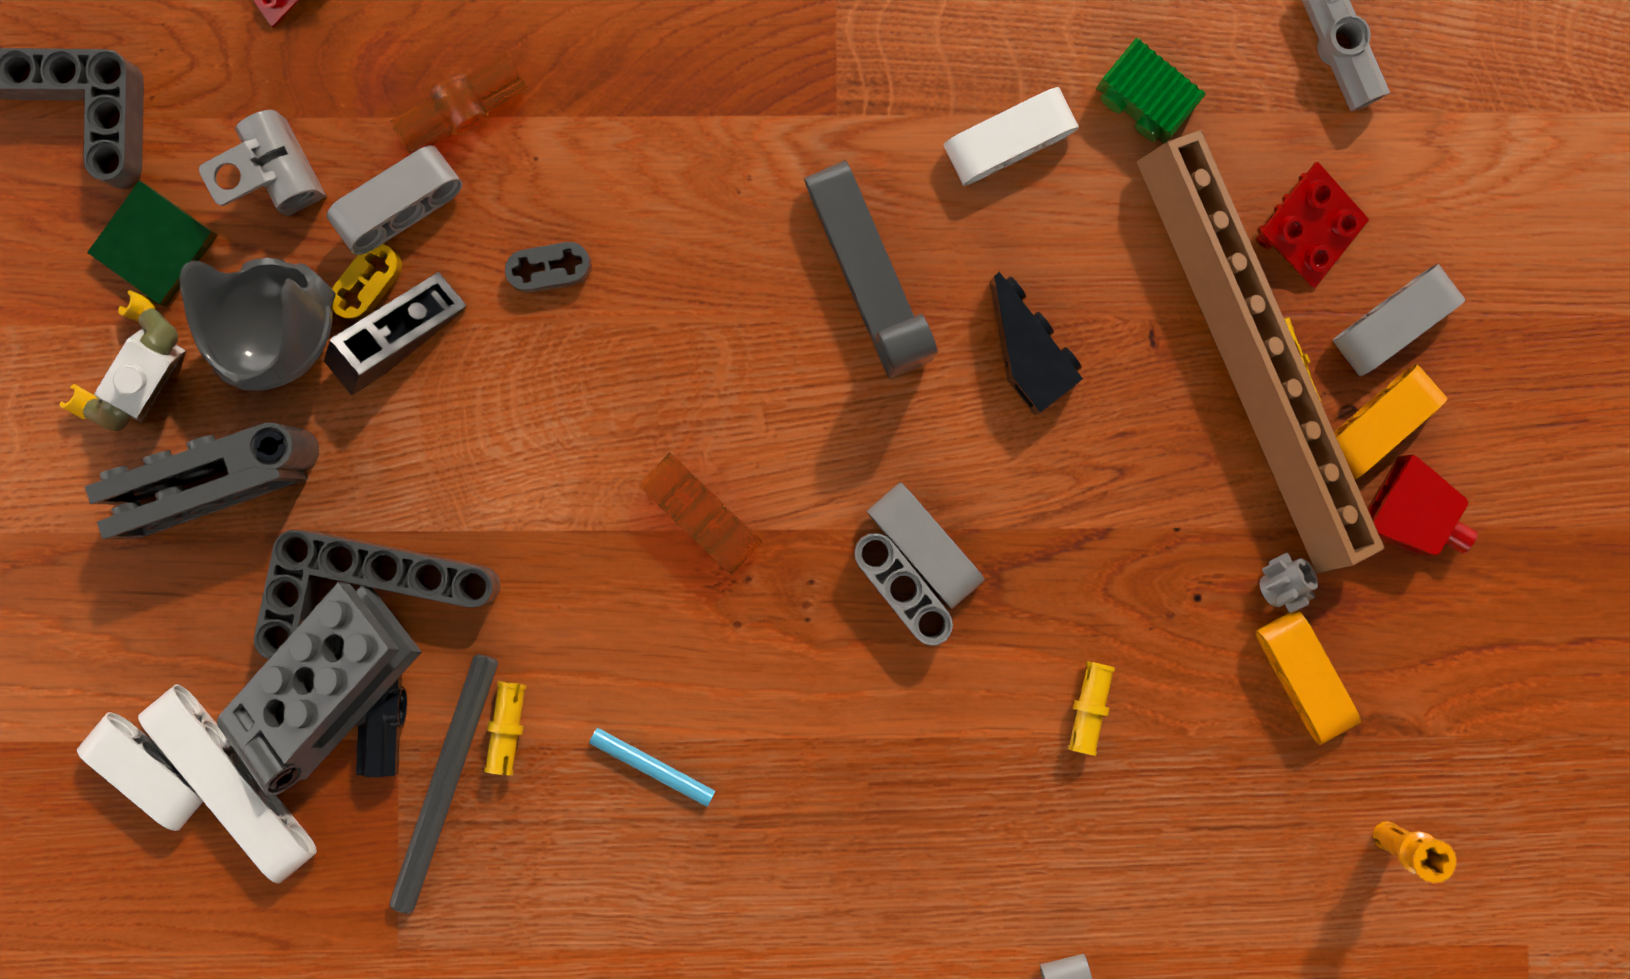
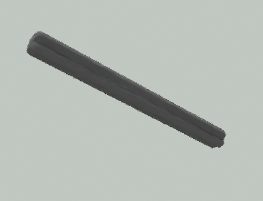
M477 654L472 659L389 902L390 908L395 911L408 914L415 909L498 666V661L490 656Z

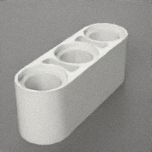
M1055 87L957 134L945 142L943 146L963 186H966L1066 138L1078 130L1079 126L1060 88Z
M108 712L77 748L78 755L85 763L167 829L179 831L203 802L156 743L130 721L118 714Z

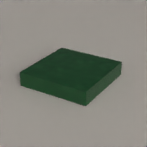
M139 180L87 253L158 304L167 306L180 288V272L183 266L192 261H199L218 234L148 184Z

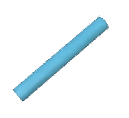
M598 727L589 741V744L706 807L715 793V790Z

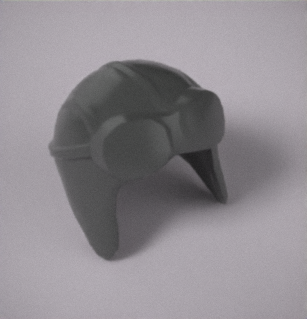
M261 258L246 262L238 272L223 273L206 263L192 261L185 264L180 272L181 294L192 337L199 352L210 364L214 372L229 385L242 390L252 391L280 387L307 373L325 348L331 332V308L336 293L316 272L305 264L299 263L295 265L275 258Z

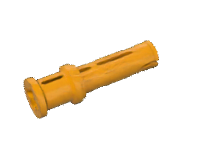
M1390 821L1381 822L1374 828L1372 836L1374 839L1379 840L1374 843L1380 849L1396 856L1402 867L1416 874L1424 881L1440 883L1450 878L1455 871L1457 862L1452 848L1445 842L1435 839L1430 834L1420 831L1410 832Z

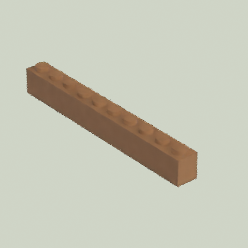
M1201 130L1166 142L1138 160V167L1316 573L1353 566L1385 548Z

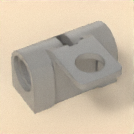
M275 110L260 111L240 121L236 125L235 131L242 143L208 160L199 167V173L213 200L220 206H225L263 186L266 188L277 211L289 217L327 197L288 121ZM227 164L237 166L241 174L239 184L230 190L221 189L216 181L218 170Z

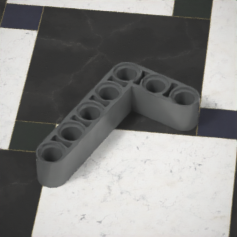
M0 48V100L85 101L84 165L86 170L94 178L115 188H130L137 183L142 172L144 80L142 72L136 65L115 51L108 49ZM30 67L31 71L29 77L25 81L21 82L20 78L22 72L26 68ZM75 67V76L71 81L65 83L66 73ZM121 67L120 77L117 81L110 84V74L116 68ZM120 111L119 122L116 126L109 129V118L115 112ZM119 156L117 169L108 174L107 167L109 161L113 157Z
M844 160L805 177L804 181L811 200L889 379L931 362L938 353L932 332L923 314L913 315L847 161Z
M289 530L282 533L276 539L273 546L254 635V644L262 657L270 659L279 649L274 641L276 629L279 626L284 628L290 637L315 609L321 577L464 607H479L491 603L499 594L500 580L491 568L483 565L313 530ZM298 538H302L308 546L307 557L302 562L298 561L292 552L294 542ZM342 547H346L353 556L352 565L347 571L341 570L336 563V555ZM385 556L392 557L397 564V573L390 581L385 579L380 573V563ZM429 565L436 566L442 575V581L435 590L428 588L423 580V573ZM473 574L480 575L486 583L485 594L480 599L472 597L467 590V581ZM289 582L293 583L299 592V598L293 606L289 605L283 597V590Z

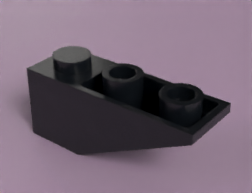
M998 272L991 279L990 287L1007 381L1032 413L1036 415L1083 380L1082 376L1078 373L1082 366L1067 347L1060 350L1050 336L1054 333V330L1040 312H1036L1033 315L1023 302L1026 294L1017 281L1011 276L1005 279Z

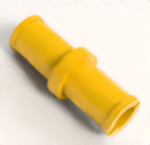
M1086 661L1087 667L1079 701L1074 700L1073 709H1077L1070 744L1067 749L1096 756L1103 716L1108 717L1110 708L1106 707L1115 667Z
M498 681L493 721H488L487 731H490L491 735L484 772L502 775V773L504 775H513L518 735H523L524 726L520 725L527 685Z

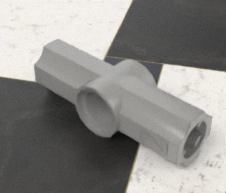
M1302 0L1319 38L1317 44L1318 55L1323 62L1331 66L1350 111L1359 110L1389 95L1390 91L1369 45L1371 37L1370 28L1364 19L1356 16L1350 0ZM1336 33L1344 34L1349 38L1351 49H1344L1338 44Z

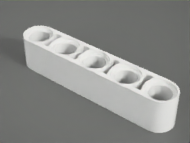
M175 684L138 715L140 724L268 879L277 884L282 883L316 854V846L311 837L276 795L268 796L264 794L217 726V723L186 688Z

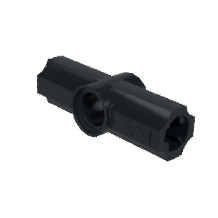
M402 675L355 725L358 726L356 775L385 777L396 776L399 773L400 728L403 727L407 714V692L402 687Z

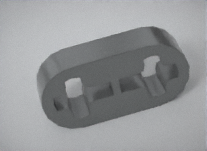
M563 242L520 250L513 253L505 265L507 280L517 290L525 293L579 284L589 276L592 270V261L589 254L581 245L574 242ZM572 252L576 259H582V264L575 266V274L569 275L565 268L552 269V264L566 261V253ZM528 260L533 267L545 266V271L531 274V282L526 283L521 276H515L516 271L522 269V261Z

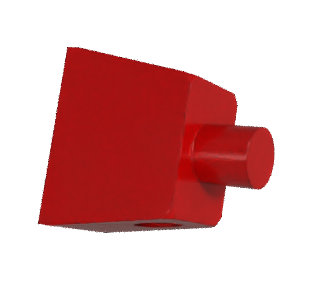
M1415 455L1397 457L1367 508L1381 540L1423 556H1437L1445 544L1457 552L1465 554L1471 549L1478 536L1477 531L1459 521L1468 507V499Z

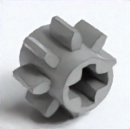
M1285 553L1269 561V565L1262 569L1265 576L1260 579V589L1264 598L1273 607L1285 604L1289 613H1292L1309 605V600L1315 598L1313 590L1318 587V578L1313 567L1305 559L1300 558L1292 562L1289 554Z

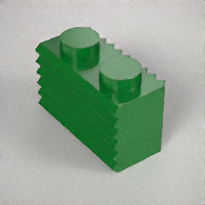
M1137 37L1096 87L1102 93L1100 99L1105 106L1118 114H1121L1122 111L1126 112L1137 121L1135 128L1143 137L1152 142H1156L1159 139L1164 144L1173 136L1206 95L1204 90L1199 89L1183 73L1178 72L1168 61H1165L1162 56L1157 55L1155 50L1150 49L1147 44H1144Z

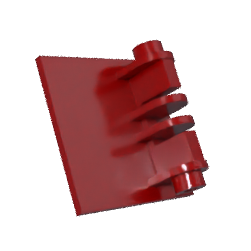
M1315 162L1307 173H1301L1298 177V184L1290 194H1285L1282 197L1283 203L1277 204L1274 207V215L1271 216L1265 225L1259 226L1257 229L1259 235L1255 239L1265 249L1270 250L1273 246L1314 289L1370 220L1319 162Z

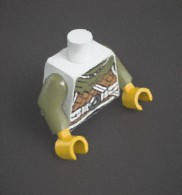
M131 290L128 291L130 295L128 307L119 306L118 312L124 317L139 322L142 329L129 337L94 395L73 384L70 387L74 390L73 397L67 403L60 402L61 408L81 419H88L110 431L123 430L131 418L140 423L143 422L186 352L185 349L176 345L178 342V332L155 310V301Z

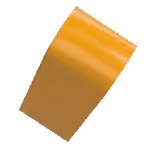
M1418 364L1412 365L1399 374L1334 431L1354 479L1359 478L1447 401L1445 394Z
M1299 610L1287 613L1255 631L1260 646L1302 722L1319 745L1328 742L1361 723V718L1310 624Z

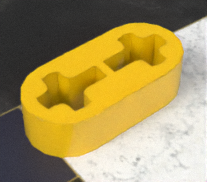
M381 244L368 253L357 255L332 288L336 293L332 306L334 312L351 321H359L370 315L402 272V261L397 252ZM387 254L388 257L385 263L389 266L388 271L385 274L377 271L368 281L367 278L375 268L370 263L371 259L374 256L383 258ZM365 284L357 296L359 301L362 302L360 307L356 309L350 306L345 310L347 301L343 298L344 294L347 291L356 293Z

